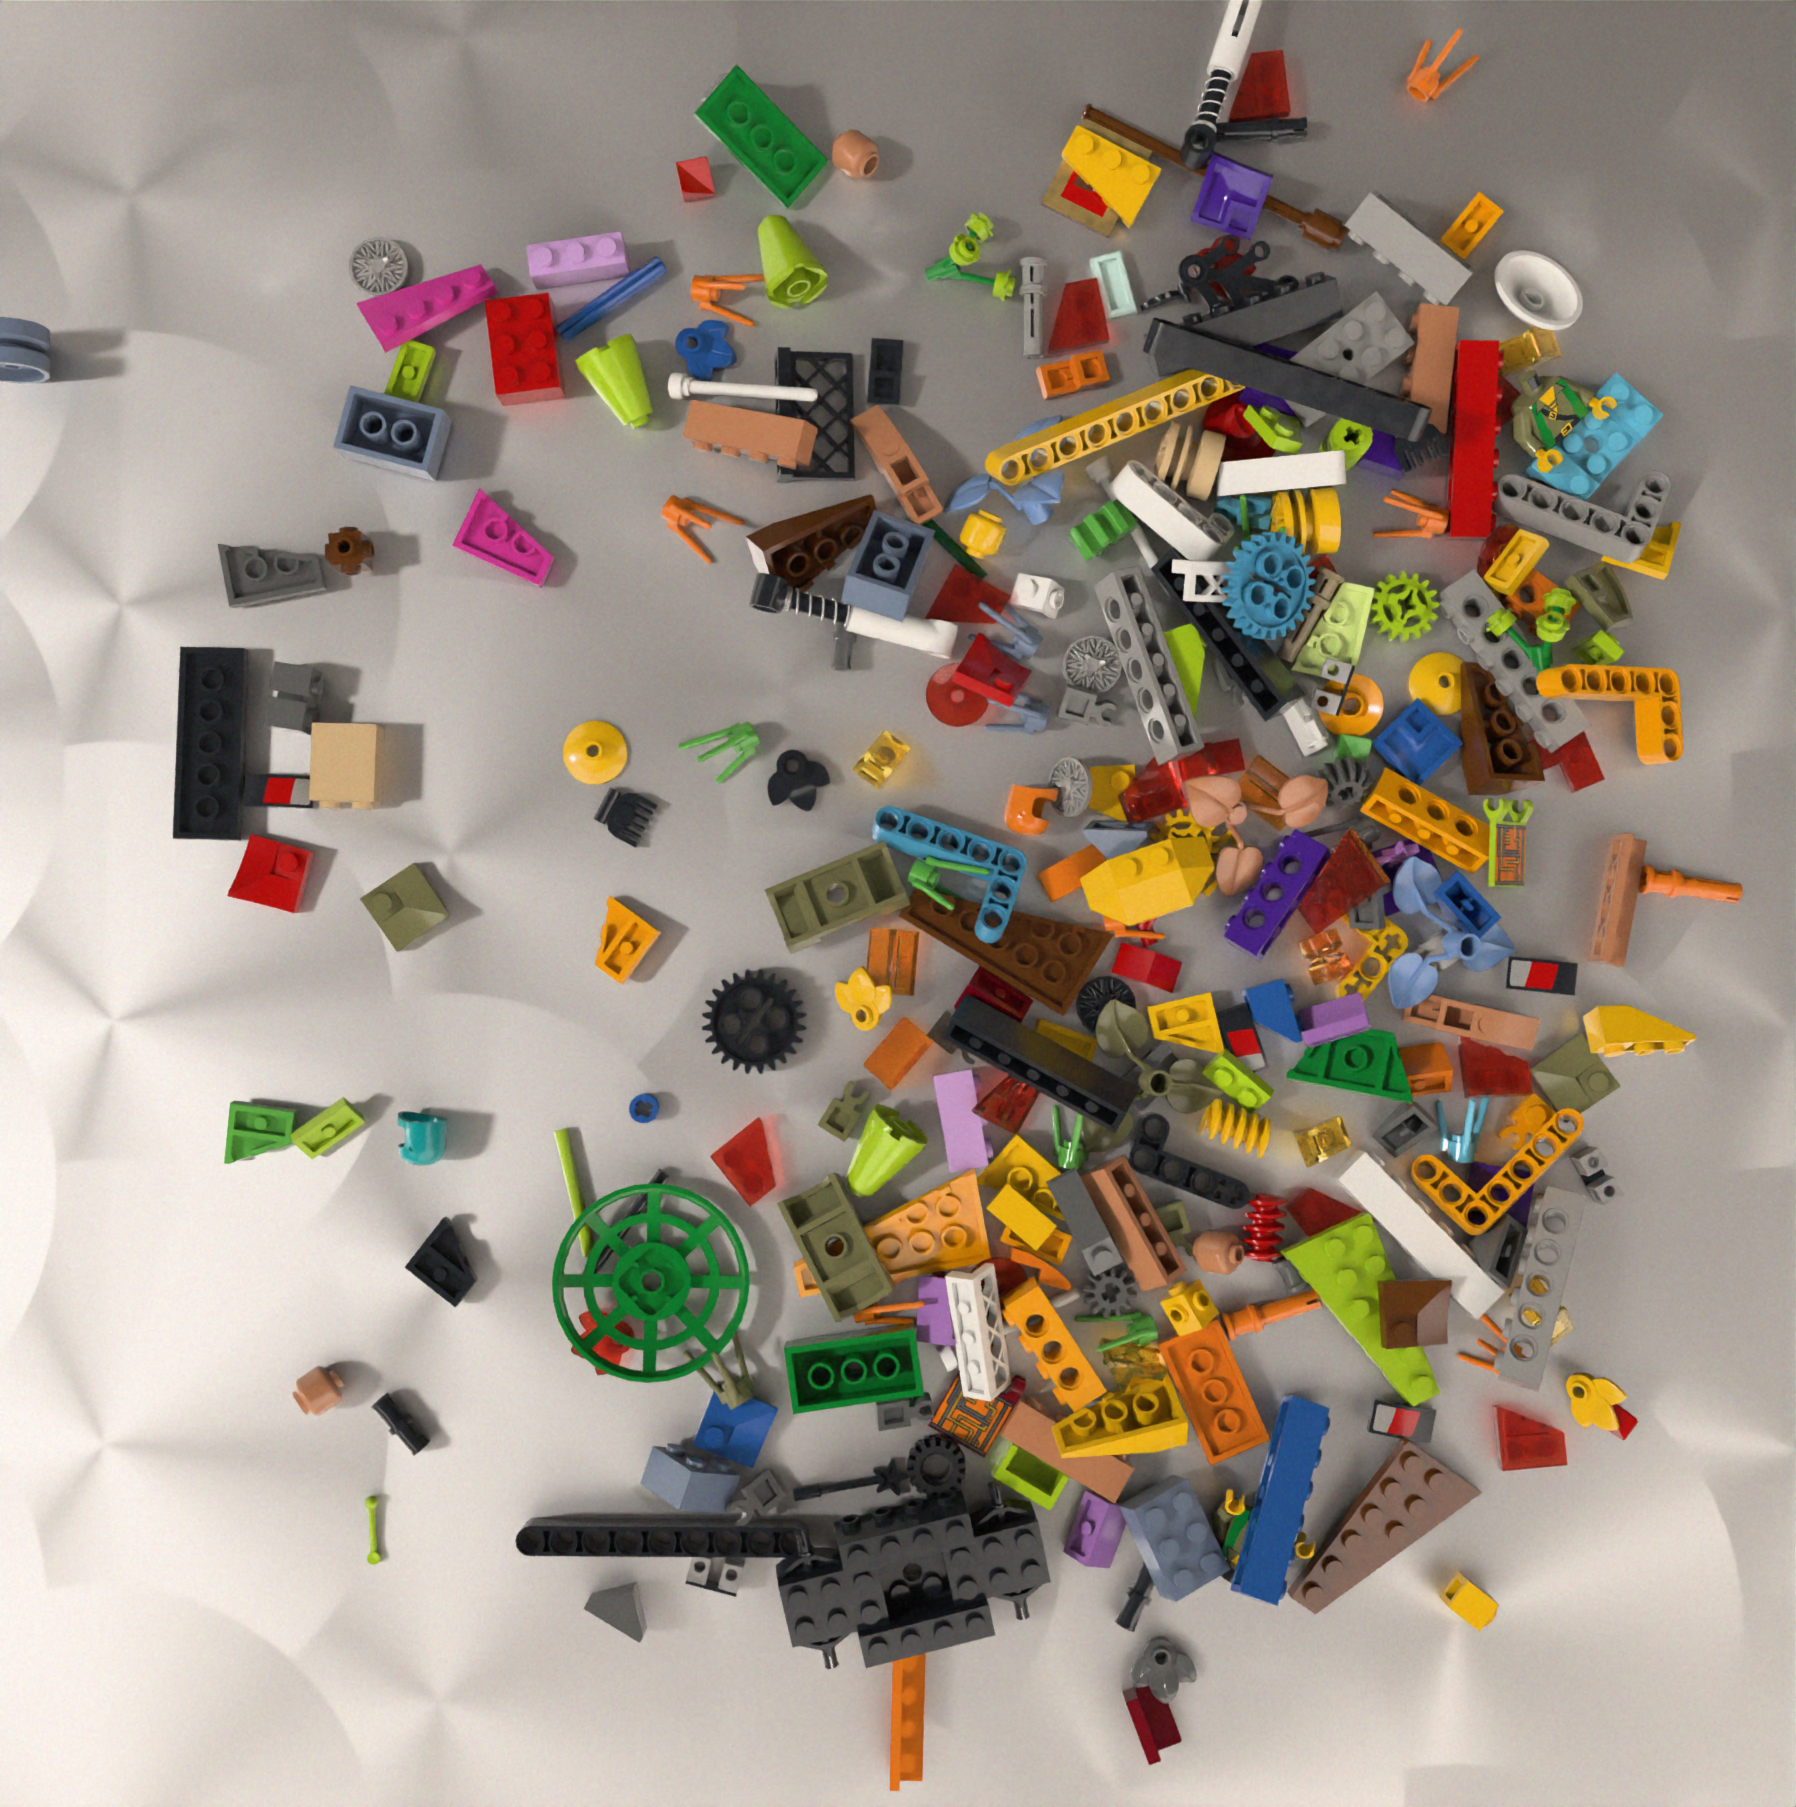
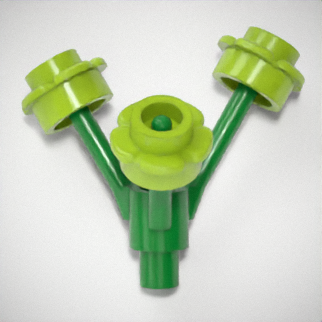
M981 212L978 215L970 213V219L964 224L969 234L967 236L963 233L956 235L954 242L950 245L949 254L937 260L934 266L925 269L926 276L929 281L937 278L943 280L950 277L951 279H961L993 286L992 296L999 297L1004 302L1006 296H1013L1016 277L1011 276L1010 269L1007 272L998 270L995 279L961 272L960 266L971 265L979 259L980 251L977 241L983 243L988 237H993L991 231L993 223Z
M1554 588L1551 590V593L1543 595L1545 600L1544 610L1548 613L1536 619V625H1538L1537 635L1545 641L1543 644L1529 646L1511 627L1517 620L1511 613L1512 608L1505 611L1500 607L1486 620L1490 624L1486 629L1487 632L1491 630L1498 637L1505 631L1522 648L1528 659H1532L1533 667L1537 668V676L1542 670L1550 669V665L1553 664L1552 644L1562 640L1564 634L1570 628L1568 620L1564 619V615L1570 614L1571 607L1576 604V600L1571 597V592L1566 589Z

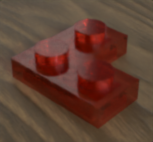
M1584 731L1552 753L1547 748L1541 747L1536 739L1529 741V743L1534 742L1539 751L1543 770L1559 764L1571 793L1605 780Z

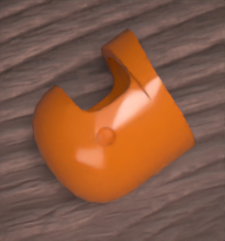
M1011 785L1004 815L1007 827L1015 833L1026 836L1043 834L1050 824V821L1042 819L1044 804L1048 801L1056 802L1058 790Z

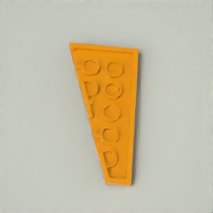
M974 1168L863 1226L880 1261L884 1262L892 1280L991 1262ZM841 1239L828 1244V1251L834 1257L839 1256L844 1250V1243ZM804 1258L794 1262V1272L800 1298L821 1294Z

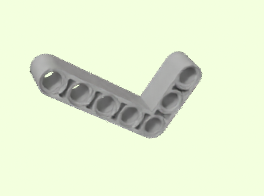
M1653 470L1647 472L1632 494L1623 516L1524 477L1508 474L1503 476L1498 482L1497 498L1495 501H1492V510L1500 516L1617 561L1632 563L1638 560L1650 542L1672 483L1668 475L1662 471Z

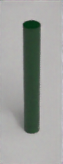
M933 519L921 525L935 530L933 538L979 584L988 576Z

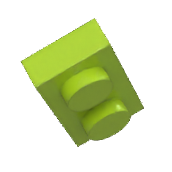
M413 340L403 343L384 394L419 403L437 353L435 348Z
M1601 629L1579 640L1571 648V651L1586 665H1609L1617 661L1625 652L1619 646L1620 643L1615 636L1609 632H1603Z
M1226 1048L1205 1065L1202 1072L1250 1114L1268 1101L1274 1092V1089Z
M343 1097L294 1131L290 1136L292 1142L313 1160L364 1124L365 1120L363 1114Z

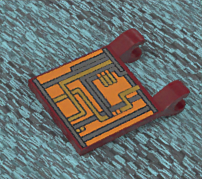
M958 1370L928 1426L985 1458L1014 1405L1024 1392L1026 1379L1020 1375H1014L1011 1380L1012 1384L1008 1386L1006 1393L1001 1392L990 1402L964 1397L960 1371Z

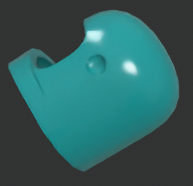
M399 1112L397 1125L405 1130V1143L398 1145L400 1157L405 1162L418 1166L431 1165L438 1162L443 1157L446 1149L447 1119L442 1116L416 1112Z

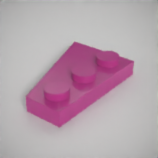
M479 488L452 546L541 588L555 559Z

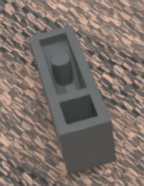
M1074 1167L1046 1181L1093 1275L1096 1276L1122 1263L1123 1260L1076 1168Z

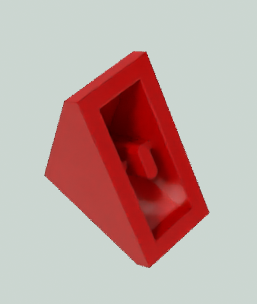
M1121 942L1111 973L1173 993L1182 962L1155 951Z

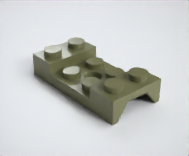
M885 841L765 889L783 933L786 946L791 954L821 942L820 938L869 917L880 914L882 917L911 905ZM835 888H841L846 891L845 898L838 903L828 900L830 891Z
M832 1173L816 1186L797 1196L782 1200L777 1205L835 1322H841L898 1290L884 1262L880 1261L852 1205L853 1201L840 1175ZM834 1237L840 1238L844 1243L843 1252L836 1257L832 1256L828 1251V1243Z

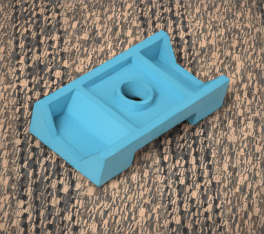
M1616 372L1597 390L1595 398L1599 400L1606 396L1614 398L1617 406L1613 410L1605 405H1601L1602 410L1610 416L1606 419L1598 420L1593 416L1592 407L1588 406L1589 413L1552 448L1561 453L1563 457L1562 462L1558 466L1552 464L1553 469L1544 473L1538 470V458L1536 457L1523 473L1528 477L1544 481L1552 489L1586 501L1607 475L1637 442L1644 438L1664 414ZM1585 438H1592L1597 442V453H1590L1584 448Z

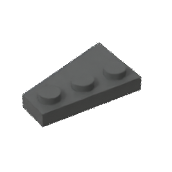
M218 544L228 603L232 608L327 590L322 560L318 556L280 551L271 552L256 548H239Z

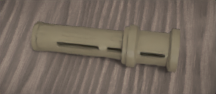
M1321 566L1316 570L1318 572L1315 579L1316 583L1309 590L1315 595L1306 599L1310 607H1313L1312 611L1310 612L1307 609L1301 610L1304 620L1294 621L1296 629L1288 631L1278 652H1276L1278 657L1294 664V660L1309 636L1321 611L1330 607L1331 603L1329 600L1336 587L1345 580L1340 575Z

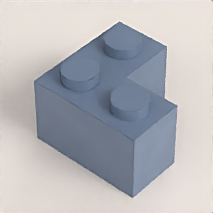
M668 1443L667 1447H652L640 1484L678 1510L728 1513L725 1508L732 1502L740 1478L739 1474L729 1469L730 1464L717 1458H712L710 1462H705L700 1458L687 1455L684 1447L673 1443Z

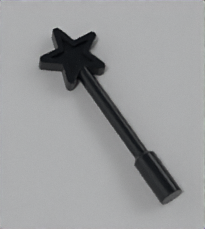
M891 1458L886 1469L873 1468V1472L877 1476L823 1486L814 1484L793 1488V1495L796 1502L818 1498L826 1493L878 1484L876 1488L877 1493L890 1488L899 1496V1482L909 1476L907 1471L896 1470L895 1459Z

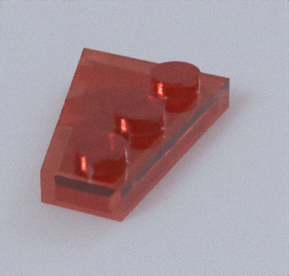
M1353 828L1345 832L1297 908L1316 935L1323 932L1391 882Z

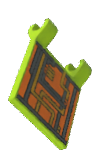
M1500 798L1499 808L1495 810L1493 806L1494 799H1485L1483 804L1484 811L1490 820L1488 886L1525 887L1526 822L1533 812L1534 806L1532 801L1524 800V808L1520 812L1518 810V800H1511L1509 802L1506 798ZM1508 811L1514 822L1503 821Z

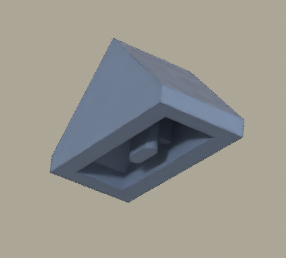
M1092 820L1083 829L1084 836L1109 860L1134 851L1155 829V822Z

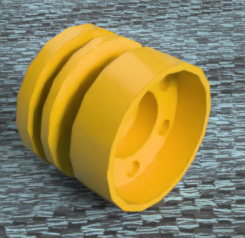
M1332 485L1309 487L1305 502L1298 488L1291 489L1289 495L1286 490H1276L1274 492L1270 513L1271 532H1277L1281 527H1284L1286 529V536L1295 537V544L1304 545L1301 554H1304L1306 542L1313 555L1334 554L1338 551L1341 536V516L1337 493Z

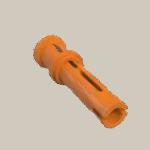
M1644 865L1642 867L1638 891L1643 894L1651 891L1664 893L1669 898L1687 895L1737 904L1739 902L1738 899L1742 897V885L1739 883L1683 875L1677 869L1662 871L1654 869L1651 865Z
M1310 1289L1309 1291L1259 1307L1256 1304L1246 1305L1244 1310L1231 1314L1223 1312L1220 1313V1318L1228 1340L1233 1341L1235 1336L1250 1331L1255 1333L1261 1332L1264 1329V1325L1314 1309H1320L1321 1302L1316 1300L1319 1296L1315 1290Z

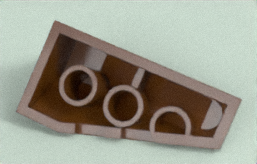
M869 494L778 521L746 536L751 556L758 572L784 578L788 581L790 587L798 588L799 592H806L814 585L813 579L824 569L829 571L835 566L834 560L846 549H853L861 542L874 510L877 511L874 496Z
M1463 662L1461 664L1462 768L1468 795L1497 796L1544 783L1545 777L1539 751L1534 742L1529 743L1521 729L1524 723L1518 716H1514L1507 703L1509 696L1501 694L1496 687V679L1491 672L1484 670L1479 663Z

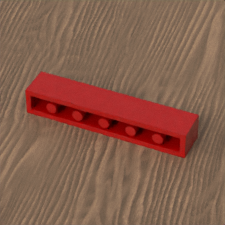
M1459 340L1455 345L1446 509L1449 510V519L1445 528V540L1485 541L1490 538V533L1495 532L1496 514L1491 513L1492 501L1496 500L1498 493V483L1493 481V468H1497L1499 464V449L1494 447L1495 436L1499 435L1501 429V417L1496 416V405L1502 399L1503 387L1502 383H1498V370H1502L1504 364V351L1499 350L1500 340Z

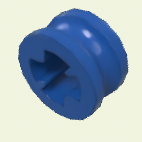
M650 1094L636 1096L629 1105L631 1117L639 1123H648L654 1120L660 1111L658 1100ZM640 1100L644 1103L649 1101L652 1103L653 1108L649 1109L652 1114L649 1117L646 1114L639 1115L636 1108L640 1107L637 1103Z

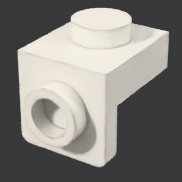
M1019 573L1009 603L1017 608L1042 612L1047 617L1055 619L1058 610L1063 605L1065 589L1052 579Z

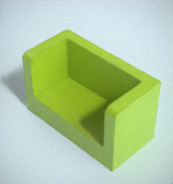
M1008 1441L992 1469L993 1478L1051 1511L1070 1477L1011 1441Z

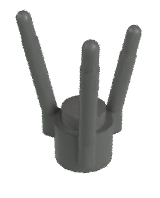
M1354 817L1347 822L1304 832L1309 837H1316L1349 828L1346 831L1347 838L1331 846L1330 850L1336 852L1350 844L1354 848H1359L1328 873L1334 874L1342 871L1346 864L1352 863L1361 854L1372 849L1371 843L1380 839L1379 829L1370 817L1362 820Z

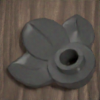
M1161 1637L1153 1638L1146 1644L1143 1652L1144 1656L1138 1659L1131 1669L1133 1687L1140 1688L1149 1685L1154 1697L1164 1704L1169 1703L1175 1698L1179 1689V1682L1192 1683L1196 1681L1197 1676L1190 1657L1185 1653L1176 1651L1171 1641ZM1159 1652L1166 1653L1163 1659L1157 1660L1155 1658Z

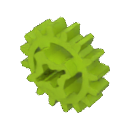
M1402 571L1398 574L1397 580L1393 574H1390L1385 578L1386 584L1380 581L1375 585L1378 592H1374L1372 601L1375 603L1370 607V612L1375 613V617L1369 622L1370 624L1379 623L1378 634L1387 631L1389 632V641H1392L1399 635L1400 642L1405 643L1409 639V634L1413 640H1417L1421 637L1420 631L1427 633L1431 630L1428 622L1437 620L1438 616L1432 613V610L1437 609L1440 603L1432 602L1431 599L1437 594V591L1431 590L1428 592L1426 589L1430 581L1425 580L1420 584L1417 582V573L1413 574L1410 579H1407L1406 572ZM1403 587L1399 594L1387 593L1393 588ZM1404 600V608L1408 611L1402 615V606L1399 603ZM1384 611H1386L1390 620L1387 619ZM1407 620L1419 621L1412 627H1403Z

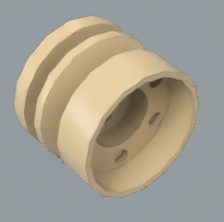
M1172 421L1168 431L1161 439L1153 466L1154 475L1163 482L1166 476H1170L1169 487L1173 491L1177 488L1180 480L1186 481L1185 496L1205 502L1210 494L1218 471L1226 435L1205 430L1198 443L1192 442L1193 426H1187L1183 439L1178 438L1180 422Z

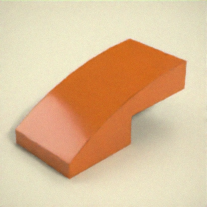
M1102 350L1073 355L1067 361L1041 365L1036 369L1044 401L1081 392L1110 381Z
M1091 844L1038 873L1036 877L1052 903L1082 886L1080 879L1105 862L1106 859Z
M1010 1246L1007 1259L1038 1268L1035 1277L1037 1282L1070 1291L1071 1284L1055 1268L1030 1253Z

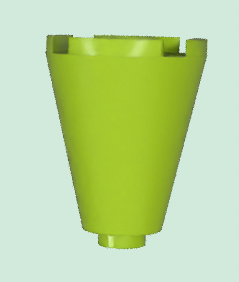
M781 215L765 217L758 227V238L767 297L776 308H793L791 303L801 300L802 305H805L817 298L826 289L828 284L826 281V277H828L826 269L786 217Z
M630 333L608 341L607 345L599 349L596 347L575 360L578 370L624 426L631 424L632 428L636 429L650 422L648 416L653 413L636 342Z
M877 1104L871 1110L845 1176L848 1183L847 1188L859 1197L864 1195L872 1196L925 1148L928 1141L925 1133L909 1119L905 1123L898 1118L900 1113L888 1106Z

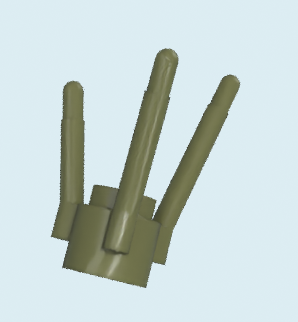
M736 1332L732 1340L742 1381L739 1376L734 1378L730 1376L716 1351L712 1352V1357L725 1380V1383L721 1385L723 1390L703 1367L696 1370L717 1394L722 1405L727 1403L730 1410L753 1398L750 1389L754 1388L749 1378L742 1347ZM684 1351L683 1355L688 1361L695 1359L689 1351Z

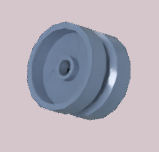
M0 317V381L27 384L44 382L50 379V358L44 355V353L50 350V330L32 321Z

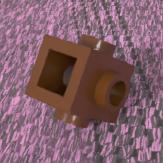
M342 527L338 529L337 533H328L329 543L325 544V557L332 567L346 576L360 575L361 571L373 570L374 545L372 540L363 532L358 531L356 527Z

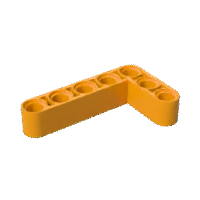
M1568 664L1545 669L1538 674L1536 680L1537 689L1543 697L1548 699L1634 701L1637 753L1640 761L1645 765H1655L1678 761L1683 754L1680 683L1676 672L1672 669Z
M1566 1108L1557 1112L1477 1194L1438 1158L1428 1154L1421 1155L1414 1161L1411 1170L1412 1182L1465 1232L1475 1236L1482 1235L1577 1140L1584 1128V1119L1574 1109ZM1569 1120L1574 1124L1575 1131L1571 1133L1562 1131L1558 1122ZM1541 1142L1549 1144L1552 1147L1553 1154L1549 1156L1541 1155L1536 1149V1144ZM1424 1165L1430 1166L1436 1175L1431 1179H1424L1418 1174L1417 1169ZM1517 1165L1525 1166L1529 1169L1531 1176L1521 1179L1514 1174L1513 1167ZM1447 1188H1453L1459 1192L1461 1198L1456 1202L1447 1201L1443 1197L1442 1191ZM1494 1188H1501L1507 1193L1508 1200L1498 1202L1492 1198L1490 1191ZM1471 1211H1479L1485 1216L1486 1222L1482 1225H1474L1469 1221L1467 1215Z

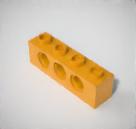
M1386 767L1371 784V794L1366 795L1360 809L1362 813L1471 874H1474L1489 858L1490 826Z
M1034 1276L1000 1297L1005 1306L1001 1313L1010 1327L1017 1325L1022 1332L1018 1339L1028 1354L1034 1351L1039 1361L1035 1365L1045 1380L1051 1377L1056 1387L1052 1391L1062 1406L1068 1403L1075 1413L1107 1392ZM1031 1315H1041V1319L1037 1324H1026L1027 1319ZM1048 1342H1058V1345L1054 1350H1043L1044 1346ZM1068 1367L1075 1368L1071 1376L1061 1377L1064 1369Z

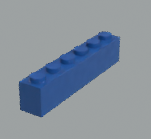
M1294 1395L1282 1396L1232 1580L1231 1591L1278 1606L1279 1600L1283 1599L1287 1589L1286 1572L1288 1567L1293 1564L1296 1555V1548L1293 1547L1296 1534L1301 1532L1304 1525L1305 1517L1302 1514L1305 1501L1309 1500L1313 1491V1482L1311 1481L1313 1470L1318 1467L1322 1456V1451L1319 1447L1322 1436L1327 1434L1330 1426V1418L1328 1417L1330 1408Z

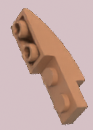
M876 405L851 419L850 422L880 474L887 479L910 521L923 525L942 514L944 510L928 484V477L899 431L881 407Z
M1430 994L1417 1005L1405 1008L1402 1021L1483 1041L1533 1050L1540 1019Z

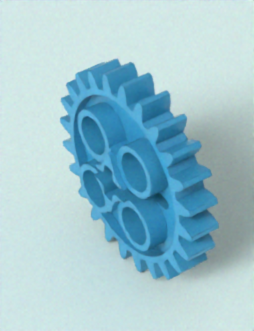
M1262 532V535L1253 534L1251 535V541L1243 540L1241 542L1243 550H1233L1236 561L1226 562L1231 572L1230 574L1222 575V578L1229 582L1228 586L1221 589V592L1228 593L1229 597L1222 604L1224 606H1231L1226 616L1227 618L1236 619L1233 626L1235 628H1242V634L1251 635L1252 638L1275 640L1276 636L1284 637L1286 636V630L1296 629L1294 620H1304L1301 610H1310L1311 607L1306 602L1307 597H1314L1315 594L1308 589L1310 585L1316 583V580L1309 579L1308 574L1315 568L1314 566H1306L1311 556L1310 554H1301L1304 545L1295 544V537L1286 536V533ZM1249 574L1253 576V578L1264 580V582L1253 580L1252 578H1250ZM1274 589L1285 592L1288 595V597L1281 592H1274Z

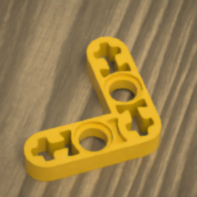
M1346 886L1334 888L1326 897L1327 908L1350 927L1349 918L1347 917L1348 908L1345 906L1337 908L1338 900L1335 898L1336 894L1339 896L1347 894ZM1386 916L1385 927L1380 930L1365 931L1363 929H1352L1367 941L1369 945L1335 987L1336 998L1344 997L1347 994L1346 989H1344L1345 985L1353 986L1359 980V978L1353 976L1356 972L1360 978L1369 982L1367 986L1365 983H1360L1355 989V992L1360 993L1364 1001L1387 974L1395 959L1405 952L1408 946L1407 935ZM1386 935L1389 937L1396 935L1398 937L1396 943L1399 946L1398 948H1389L1384 955L1389 957V960L1386 961L1383 955L1374 952V949L1377 948L1378 951L1383 950L1388 944V941L1385 939ZM1370 957L1377 959L1380 965L1379 972L1374 976L1367 975L1363 969V963Z

